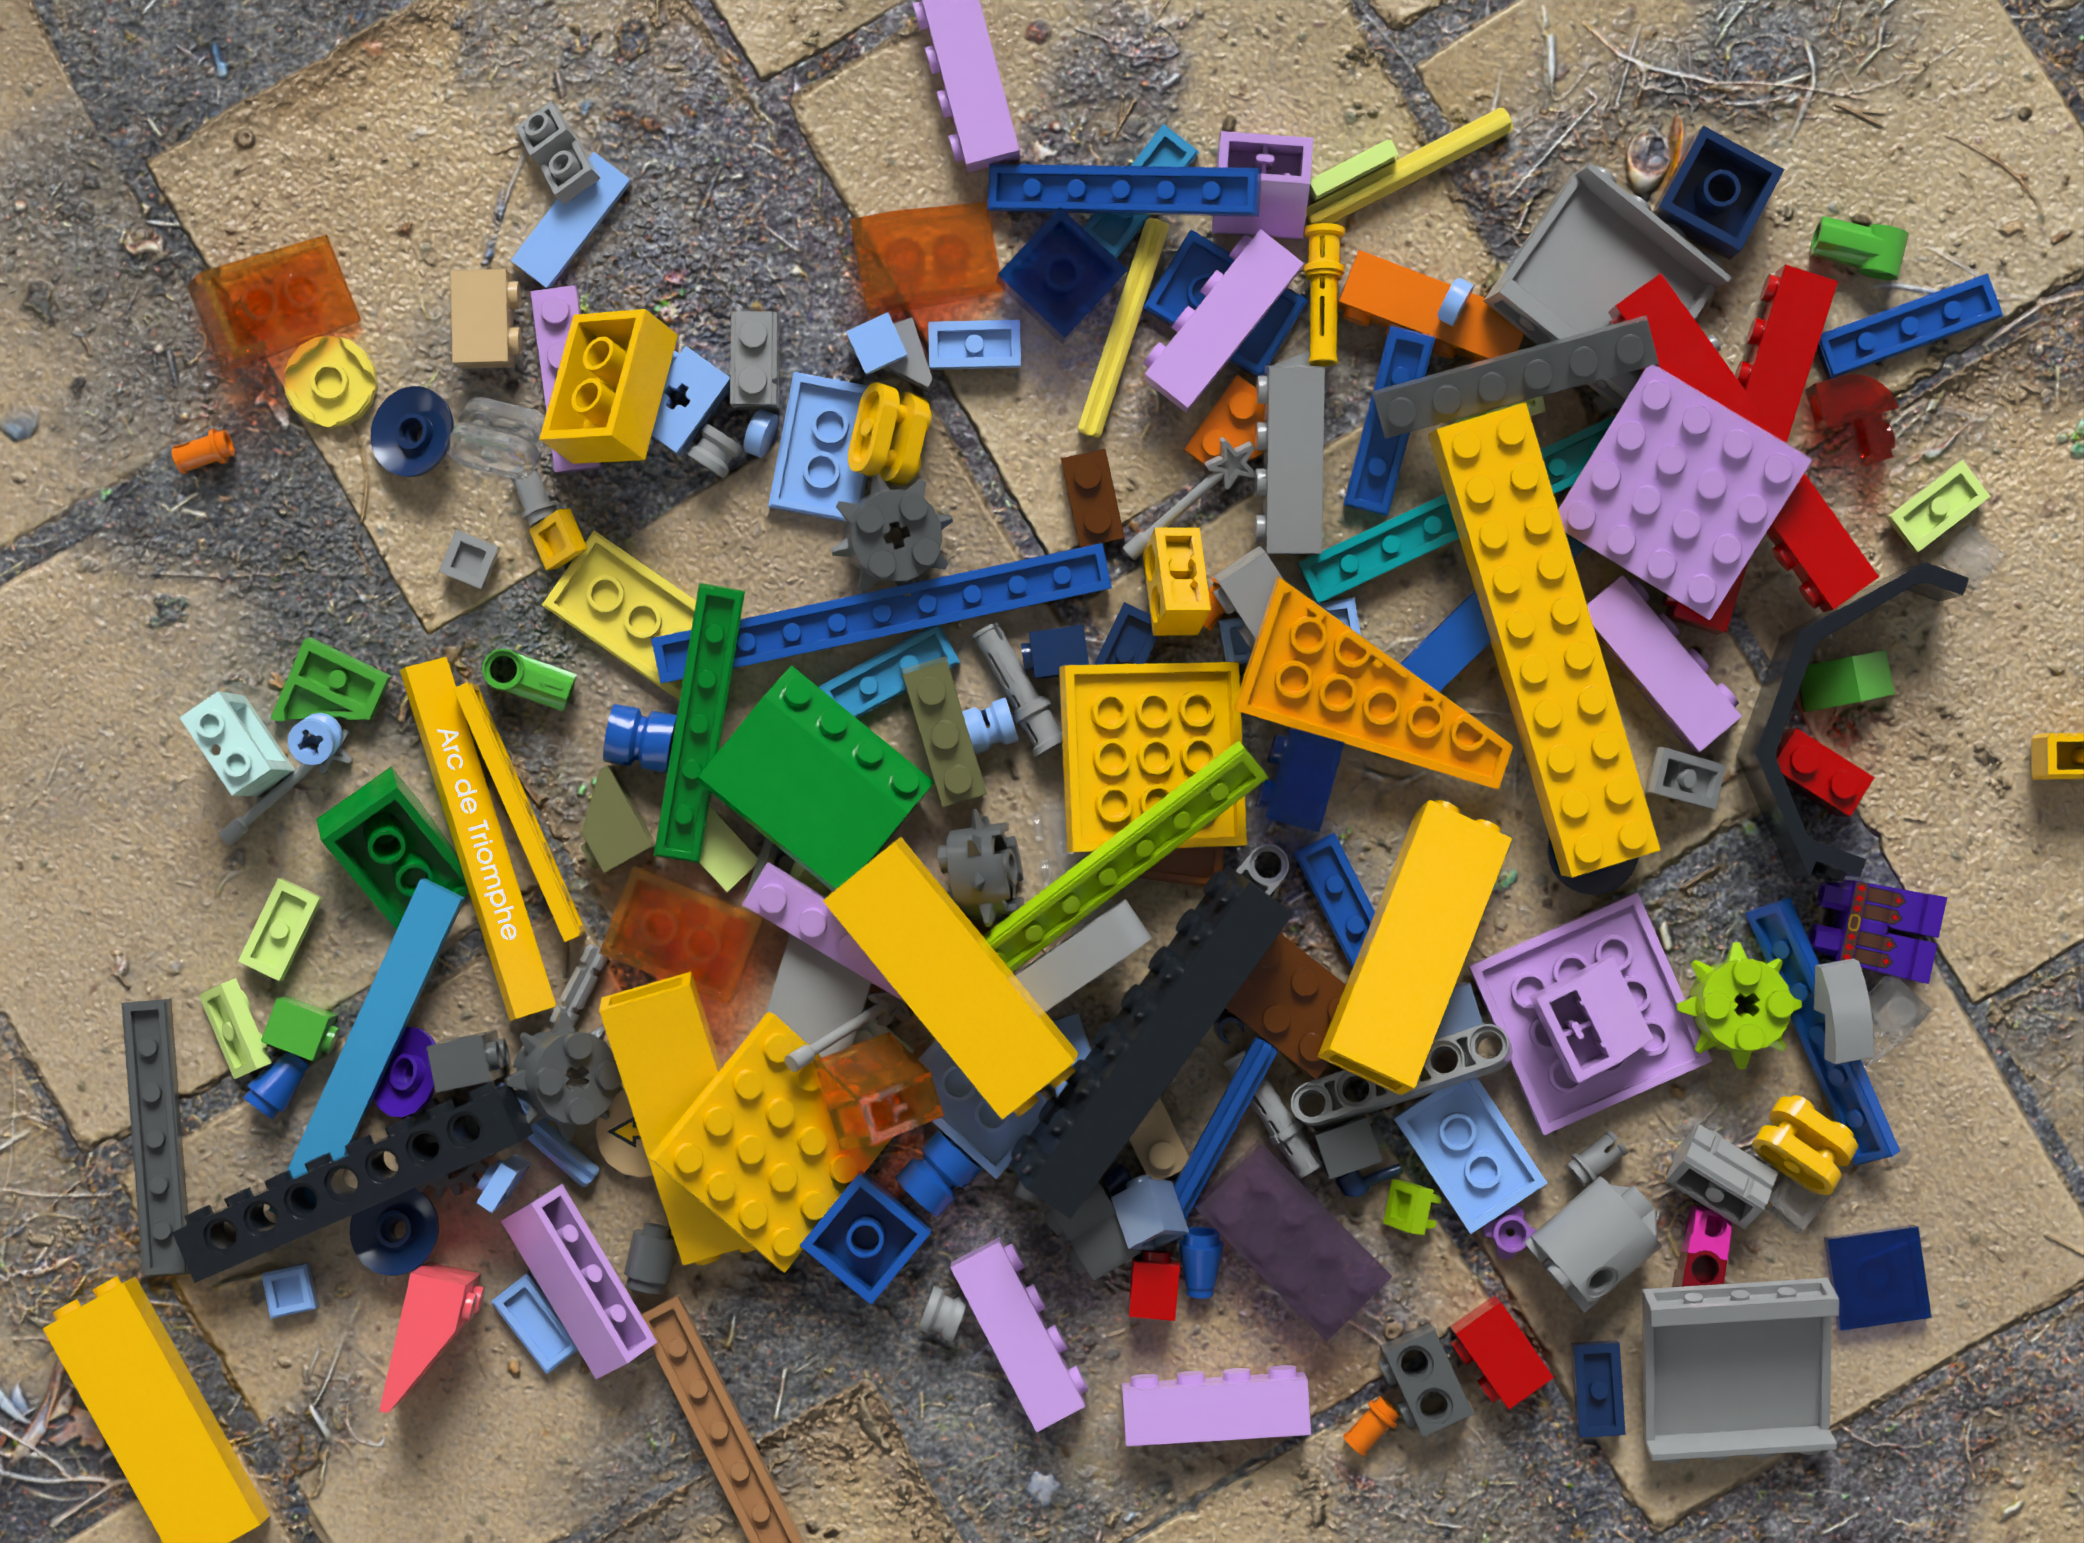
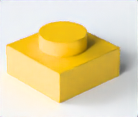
M570 508L558 509L528 529L546 571L559 569L588 550Z

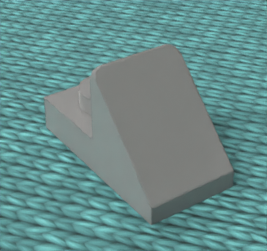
M1658 746L1653 753L1645 794L1716 810L1726 765Z

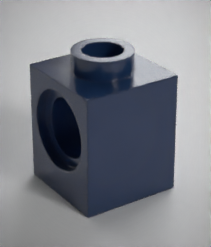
M1084 624L1029 632L1030 642L1021 643L1024 670H1034L1035 680L1060 676V666L1089 665Z

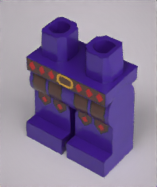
M1844 879L1843 883H1820L1816 899L1817 906L1837 910L1833 928L1818 924L1812 925L1808 939L1813 950L1827 955V960L1836 962L1856 959L1863 969L1929 984L1937 943L1890 934L1888 929L1891 928L1939 938L1947 897L1857 880Z

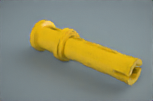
M1332 223L1311 224L1304 228V237L1308 239V263L1303 267V274L1310 281V357L1308 358V363L1312 366L1327 367L1338 364L1337 293L1338 281L1342 279L1345 273V266L1340 263V239L1345 236V228ZM1323 303H1324V335H1323Z

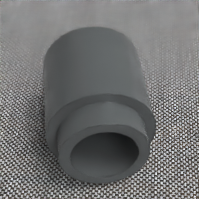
M644 1223L643 1229L633 1230L624 1274L628 1276L626 1282L628 1288L645 1293L661 1294L664 1284L669 1283L677 1249L674 1237L670 1235V1227L656 1223Z

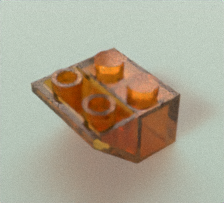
M890 1032L872 1037L813 1061L840 1150L875 1145L944 1116L931 1072Z

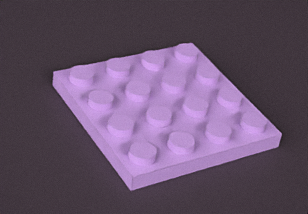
M1651 365L1645 368L1558 510L1565 533L1710 620L1813 459L1660 367Z
M1638 892L1622 897L1467 966L1493 1025L1503 1029L1512 1044L1513 1054L1510 1064L1542 1135L1549 1134L1712 1062L1708 1050L1701 1054L1694 1050L1701 1035L1694 1018L1676 1011V1004L1684 1001L1685 998ZM1612 955L1654 1039L1622 1062L1577 1083L1569 1079L1529 995Z

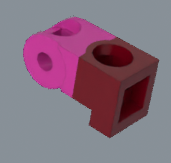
M1692 1205L1687 1217L1685 1241L1682 1242L1678 1269L1674 1271L1672 1287L1724 1284L1732 1232L1731 1221L1708 1207Z

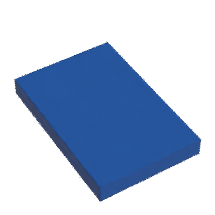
M1190 229L1145 303L1143 310L1172 327L1188 306L1196 310L1206 296L1200 291L1214 272L1218 270L1224 275L1235 260L1229 256L1230 252ZM1287 287L1230 358L1229 362L1255 378L1263 376L1264 366H1269L1308 300Z

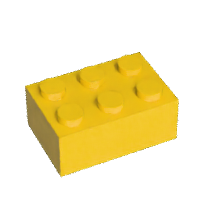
M646 309L573 315L539 440L572 464L645 460L678 335Z

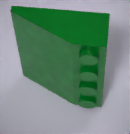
M792 665L762 697L696 778V781L831 891L836 890L875 857L934 784L931 778Z

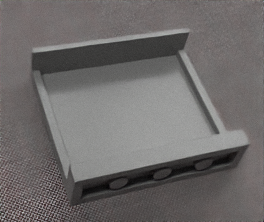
M1590 162L1571 175L1483 302L1537 345L1609 326V321L1612 318L1608 311L1660 273L1665 277L1694 319L1715 289L1728 283L1732 277L1721 268V263L1717 258L1707 252L1699 251L1686 240L1685 233L1680 228L1662 221L1651 212L1650 205L1644 199L1636 195H1630L1616 183L1615 177L1608 170L1600 166H1594ZM1638 369L1587 383V385L1620 410L1641 377L1642 372Z
M1828 1278L1642 1289L1643 1440L1652 1461L1678 1463L1683 1459L1693 1458L1725 1460L1730 1456L1742 1455L1767 1458L1776 1453L1799 1452L1805 1455H1814L1824 1450H1837V1443L1830 1431L1831 1317L1839 1316V1298Z

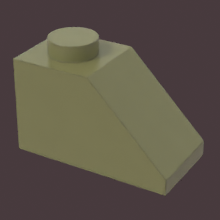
M607 765L600 769L581 832L586 840V843L581 845V849L593 869L600 866L603 873H610L655 848L656 842L614 766Z

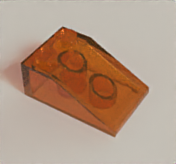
M987 202L895 210L850 219L869 317H878L887 312L894 314L1004 293Z
M327 234L201 271L187 286L221 372L264 360L302 345L314 337L325 336L361 320Z

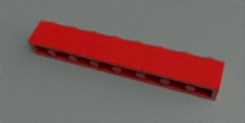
M1787 264L1777 270L1775 275L1769 274L1764 282L1760 300L1766 302L1761 319L1755 317L1752 321L1746 338V344L1752 345L1747 362L1741 361L1735 372L1738 381L1779 438L1785 443L1788 441L1838 284L1836 280ZM1749 560L1710 620L1665 593L1663 605L1668 607L1666 616L1672 621L1716 635L1727 632Z
M1662 273L1655 276L1608 311L1612 318L1609 321V325L1646 315L1659 362L1656 366L1780 439ZM1804 472L1766 534L1775 545L1771 550L1778 563L1786 571L1792 569L1802 582V585L1799 586V591L1807 603L1814 609L1820 607L1822 612H1827L1840 606L1879 578V576Z

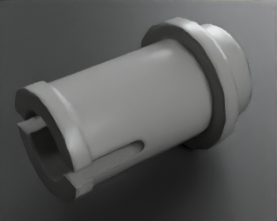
M537 465L525 466L509 475L524 509V512L521 514L522 519L528 520L531 527L554 512V509L557 507L556 502L549 500L538 473Z
M1608 1130L1603 1137L1580 1155L1577 1153L1571 1155L1572 1161L1567 1164V1167L1582 1186H1586L1589 1182H1594L1598 1175L1622 1156L1628 1154L1622 1142L1610 1152H1604L1605 1149L1618 1139L1612 1131Z

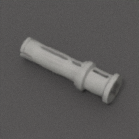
M996 621L993 624H989L973 634L972 637L985 655L988 664L1015 709L1012 712L1014 716L1012 719L1015 724L1022 725L1034 746L1032 750L1033 756L1037 758L1061 745L1062 731L1049 709L1051 705L1049 698L1038 694L1015 651L1006 639L999 622Z

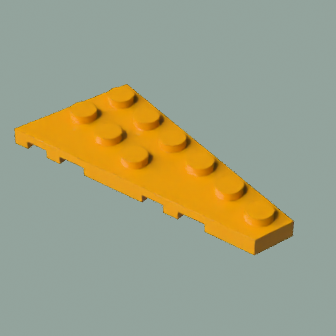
M1278 575L1276 576L1234 705L1236 711L1499 790L1513 749L1511 743Z

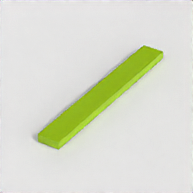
M1237 741L988 931L983 937L1012 972L1016 971L1268 779V776L1242 743Z

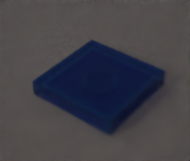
M1909 1225L1824 1237L1830 1283L1839 1298V1316H1835L1837 1329L1843 1331L1932 1318L1918 1226Z

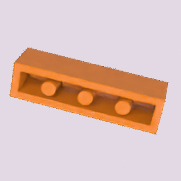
M1358 250L1337 302V309L1344 311L1342 317L1354 324L1368 327L1369 323L1373 322L1386 327V335L1391 325L1435 336L1432 353L1447 359H1454L1455 355H1459L1472 360V363L1512 353L1518 351L1524 336L1520 330L1484 303V297L1471 293L1463 312L1453 327L1438 320L1437 314L1451 287L1450 284Z

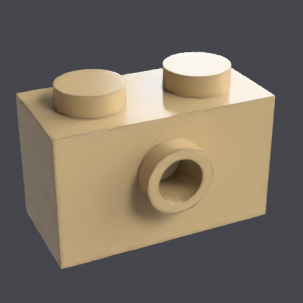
M507 269L450 270L452 363L460 369L515 367V355L522 354L520 327H514V309L521 308V287L519 281L513 282V276Z

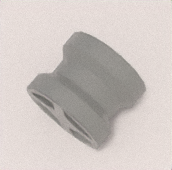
M706 423L701 430V440L697 445L691 446L686 455L714 474L725 479L729 473L728 464L732 458L739 457L744 448Z
M934 1286L918 1330L926 1333L931 1330L939 1332L944 1340L953 1342L968 1302L967 1299L962 1296L951 1298L944 1294L943 1289Z

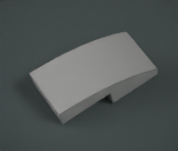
M553 101L547 103L516 126L530 157L540 166L554 195L564 205L601 179L581 142Z
M1848 959L1815 965L1814 1010L1826 1015L1824 1059L1834 1064L1874 1057L1871 1006L1859 961Z

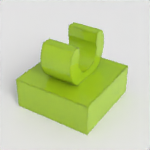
M1392 1179L1383 1224L1408 1233L1425 1235L1426 1228H1434L1437 1221L1428 1219L1431 1202L1441 1203L1442 1198L1434 1194L1433 1189L1404 1180Z

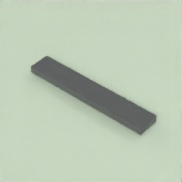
M170 998L124 1002L121 1004L143 1278L190 1274L172 1234V1232L187 1224L184 1216L188 1214L172 1001Z

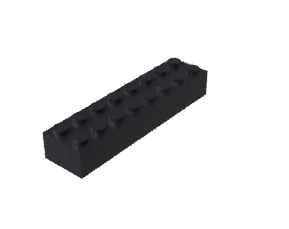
M1229 865L1222 872L1217 871L1209 878L1203 889L1205 896L1195 909L1191 908L1183 914L1176 925L1175 930L1178 933L1167 947L1162 946L1156 951L1148 965L1150 971L1140 985L1134 984L1126 992L1121 1001L1122 1009L1112 1023L1110 1021L1106 1022L1099 1029L1093 1040L1095 1046L1085 1060L1080 1059L1073 1065L1076 1071L1066 1079L1067 1085L1057 1098L1051 1097L1044 1104L1038 1116L1040 1122L1030 1135L1025 1134L1018 1140L1011 1152V1158L1013 1159L1009 1164L1025 1189L1069 1219L1076 1213L1294 914Z

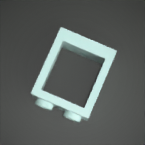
M218 691L179 717L232 796H259L288 777L295 770L245 695ZM215 744L221 748V752L217 756L211 752V748Z

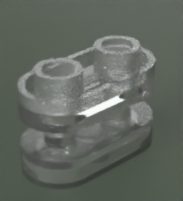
M472 398L466 403L459 417V423L454 426L446 440V451L455 462L464 467L513 479H525L532 474L539 460V453L546 447V444L539 440L545 416L531 408L500 402L490 398Z

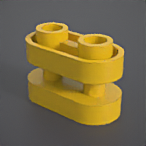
M879 382L870 384L860 399L848 449V465L850 469L867 476H875L879 473L884 481L900 486L907 484L913 479L921 467L920 454L925 433L930 427L932 413L927 399L909 392H903L899 395L896 388Z
M1792 1095L1791 1097L1783 1096L1778 1098L1769 1113V1119L1774 1126L1764 1125L1761 1127L1752 1142L1754 1151L1763 1160L1804 1188L1820 1195L1832 1194L1842 1177L1837 1166L1849 1165L1858 1149V1143L1853 1138V1132L1847 1126L1839 1122L1830 1121L1815 1110L1814 1105L1801 1096Z

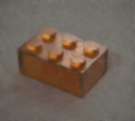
M633 866L599 953L663 979L692 972L699 993L730 1004L736 997L766 919L746 907L644 867Z

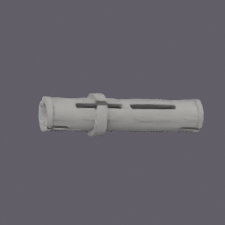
M1248 1047L1224 1062L1225 1067H1227L1232 1076H1234ZM1265 1075L1250 1104L1271 1136L1268 1139L1271 1144L1279 1147L1296 1173L1297 1178L1301 1179L1319 1168L1323 1162L1319 1159L1301 1131L1303 1125L1300 1120L1293 1119Z

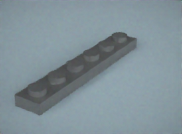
M1645 315L1374 390L1373 398L1386 439L1646 368L1651 365H1657L1659 362L1648 319Z

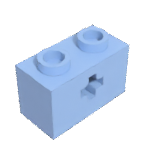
M687 346L684 347L680 354L674 351L652 437L682 457L729 393L730 377ZM687 388L686 397L690 400L689 405L686 407L677 405L672 410L674 402L670 399L671 394L674 391L682 394Z

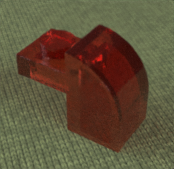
M1850 374L1821 381L1805 389L1817 433L1852 423L1864 467L1893 458L1891 449L1895 448V436L1891 425L1888 422H1883L1882 415L1888 414L1899 407L1892 393L1881 382L1865 375Z

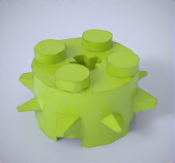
M1733 942L1725 962L1712 966L1697 960L1691 963L1697 976L1689 990L1688 997L1691 996V998L1677 1003L1676 1011L1694 1018L1701 1034L1694 1049L1698 1054L1712 1047L1717 1050L1729 1051L1739 1070L1747 1068L1752 1051L1768 1046L1781 1052L1786 1050L1787 1046L1782 1038V1034L1790 1022L1793 1011L1802 1008V1001L1792 996L1788 985L1779 974L1783 964L1781 959L1777 958L1767 964L1762 961L1748 959L1741 943ZM1741 997L1745 1003L1743 1014L1735 1012L1734 1009L1738 1006L1734 1002L1735 998Z

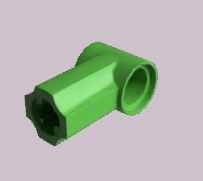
M1822 216L1819 218L1813 233L1810 256L1856 267L1860 274L1871 278L1898 280L1909 233L1903 229L1888 225L1871 224L1866 227Z
M503 648L488 654L482 666L484 679L490 686L565 712L577 678V674ZM502 658H512L517 666L516 676L507 683H499L493 675L495 663Z

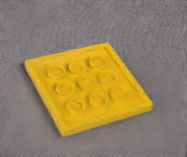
M1239 662L1064 665L1059 667L1067 853L1095 851L1237 741H1240L1243 745L1241 712L1234 709L1240 690ZM1245 796L1177 848L1247 845Z
M767 1012L649 1156V1159L775 1267L785 1273L802 1252L803 1248L799 1246L826 1214L861 1170L865 1173L900 1127L821 1055L817 1054L813 1062L796 1072H792L785 1063V1056L799 1047L808 1044L775 1014Z

